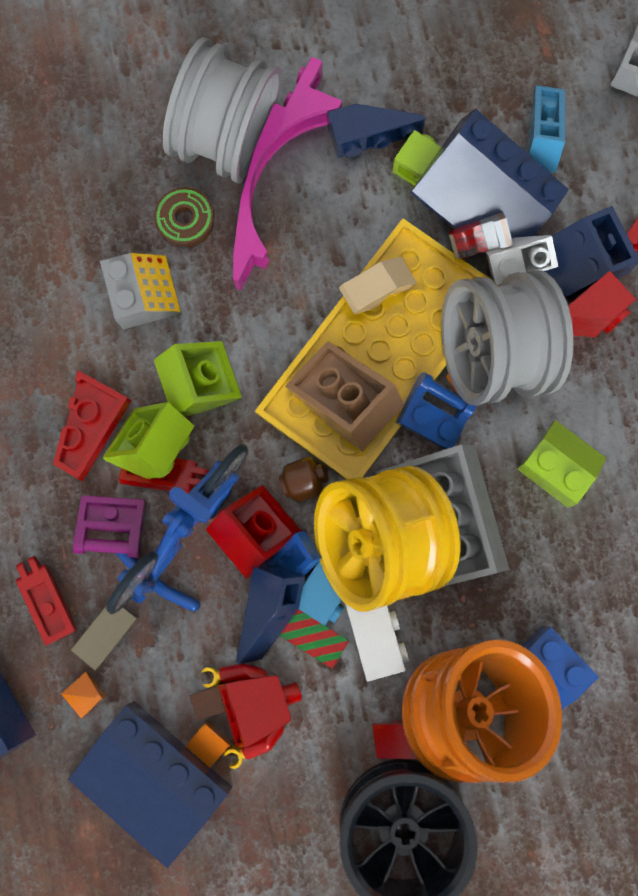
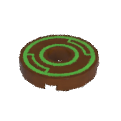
M189 187L174 188L165 193L156 204L154 211L155 226L161 237L172 246H196L207 239L214 227L213 206L207 196L197 189ZM182 212L193 214L191 221L186 224L177 222V217Z

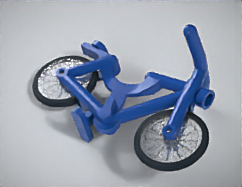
M240 444L234 448L222 462L218 460L188 494L179 487H174L170 490L169 498L177 506L168 512L162 521L168 526V529L155 552L145 554L139 561L137 558L128 557V554L115 553L129 571L124 569L118 576L117 580L120 583L113 591L106 605L108 613H117L131 599L141 604L146 598L143 593H150L153 590L161 597L194 612L200 608V603L197 599L168 586L158 577L182 548L181 538L185 539L187 536H191L194 532L193 527L198 522L207 523L210 519H213L222 503L230 497L231 488L239 479V475L236 473L248 453V447L245 444Z

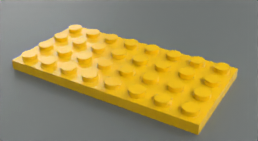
M403 218L362 272L381 261L402 257L417 283L409 290L389 295L375 309L357 314L353 313L343 296L255 410L258 416L345 480L365 476L400 429L401 425L395 422L401 410L370 444L361 451L336 433L286 388V385L329 341L393 383L405 404L416 379L422 372L433 376V381H435L446 367L441 338V319L444 299L449 287L455 281L461 279L488 278L463 259L455 258L454 253Z

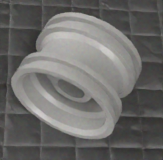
M205 37L197 40L184 59L171 92L163 128L164 152L173 158L179 156V159L185 163L193 162L197 156H204L214 160L216 172L220 177L227 178L231 175L233 182L243 183L247 178L254 149L274 103L277 104L281 84L280 67L270 65L267 68L266 62L260 59H255L249 67H244L230 60L227 46L220 43L214 45L212 40Z
M532 270L509 274L502 281L500 287L486 277L461 279L455 281L449 287L442 308L441 338L443 354L451 382L463 401L469 405H483L485 403L500 402L507 396L511 388L524 397H533L540 394H552L562 387L571 369L573 329L568 304L554 278L544 271Z

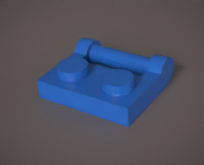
M422 372L416 379L395 423L445 450L455 446L468 417L475 411L476 405H469L459 395L433 381V376ZM427 391L455 407L457 410L454 417L423 400L424 393Z

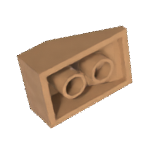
M329 341L286 385V388L336 433L361 451L370 444L404 406L401 396L393 383Z

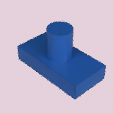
M303 531L296 533L266 566L278 565L305 576L311 568L316 567L322 557L306 532Z

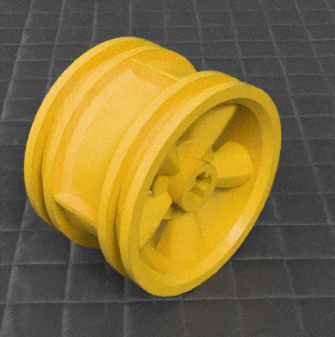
M403 466L382 471L371 477H355L334 482L326 486L318 498L314 514V535L317 551L322 557L320 563L335 593L352 609L361 612L372 611L410 596H418L438 590L446 586L453 578L460 556V535L457 519L443 488L423 469L415 466Z

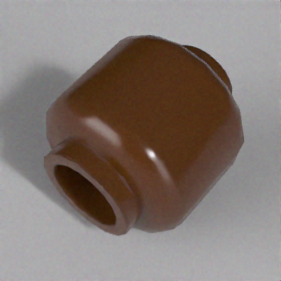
M305 457L286 464L283 467V474L279 475V482L284 495L287 498L291 497L298 503L320 496L325 488L324 482L329 481L324 464H318L312 457Z

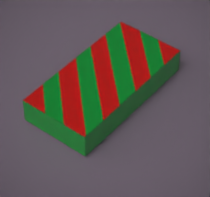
M300 609L297 610L279 635L331 669H333L349 642L348 639L326 625L324 626Z

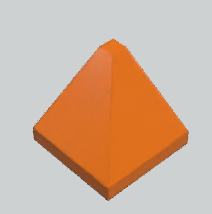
M88 672L81 675L61 693L81 719L107 697Z

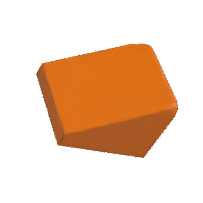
M207 720L186 747L211 768L232 741Z

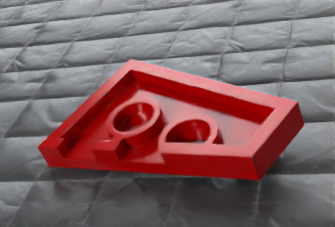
M77 370L75 378L77 385L74 397H70L68 404L70 412L66 426L61 431L53 465L83 481L130 405L131 400Z

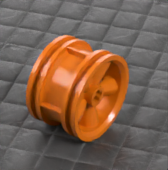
M490 640L469 645L465 648L441 652L423 661L415 669L405 688L402 702V721L407 741L413 753L421 764L434 775L457 783L484 781L517 782L537 774L552 758L561 735L562 708L553 678L544 664L532 652L514 642ZM481 671L489 677L497 688L486 698L481 692L476 690ZM458 684L459 690L455 692L456 686ZM505 714V729L503 738H501L489 727L494 715ZM466 740H477L485 762L470 751L466 745Z

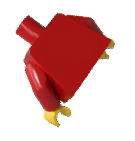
M241 663L224 666L220 670L216 667H207L201 673L212 672L214 680L212 683L203 684V686L209 688L218 685L235 744L226 750L224 756H227L229 753H235L239 760L231 763L229 767L237 769L245 758L250 760L272 750L284 733V725L291 721L288 706L302 700L301 691L296 682L281 687L277 675L269 676L265 669Z

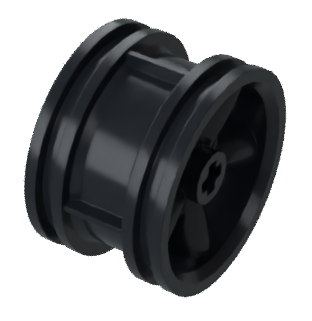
M409 759L384 761L362 773L349 788L340 813L341 860L347 878L358 895L460 896L473 875L478 847L473 820L452 784L434 775L421 762ZM419 787L435 793L445 801L426 813H423L419 807L414 805ZM392 788L396 804L389 806L385 812L370 802L380 793ZM401 824H408L411 831H407V836H400L397 829H401ZM354 829L379 830L382 844L363 859L353 840ZM429 832H454L451 847L443 861L425 845ZM396 855L411 856L418 878L406 880L389 878Z

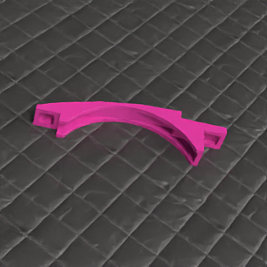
M314 57L310 58L306 67L302 66L296 79L297 86L293 92L290 91L287 94L284 105L281 106L274 103L254 149L240 200L233 252V281L236 289L242 291L254 265L266 269L269 263V259L266 256L267 250L258 237L252 218L254 192L264 167L284 144L303 132L327 125V112L342 108V100L316 90L323 78L322 61Z

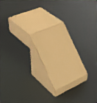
M397 257L377 263L342 284L339 289L353 313L357 314L375 309L389 295L409 290L417 282L402 257Z

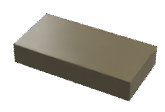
M105 607L71 651L96 671L102 666L139 618L126 607H123L115 614L108 613Z

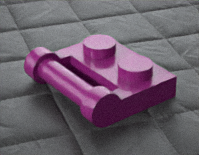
M81 496L73 541V552L75 554H85L86 551L128 554V557L139 558L147 505L145 500ZM88 531L130 533L129 541L89 539Z

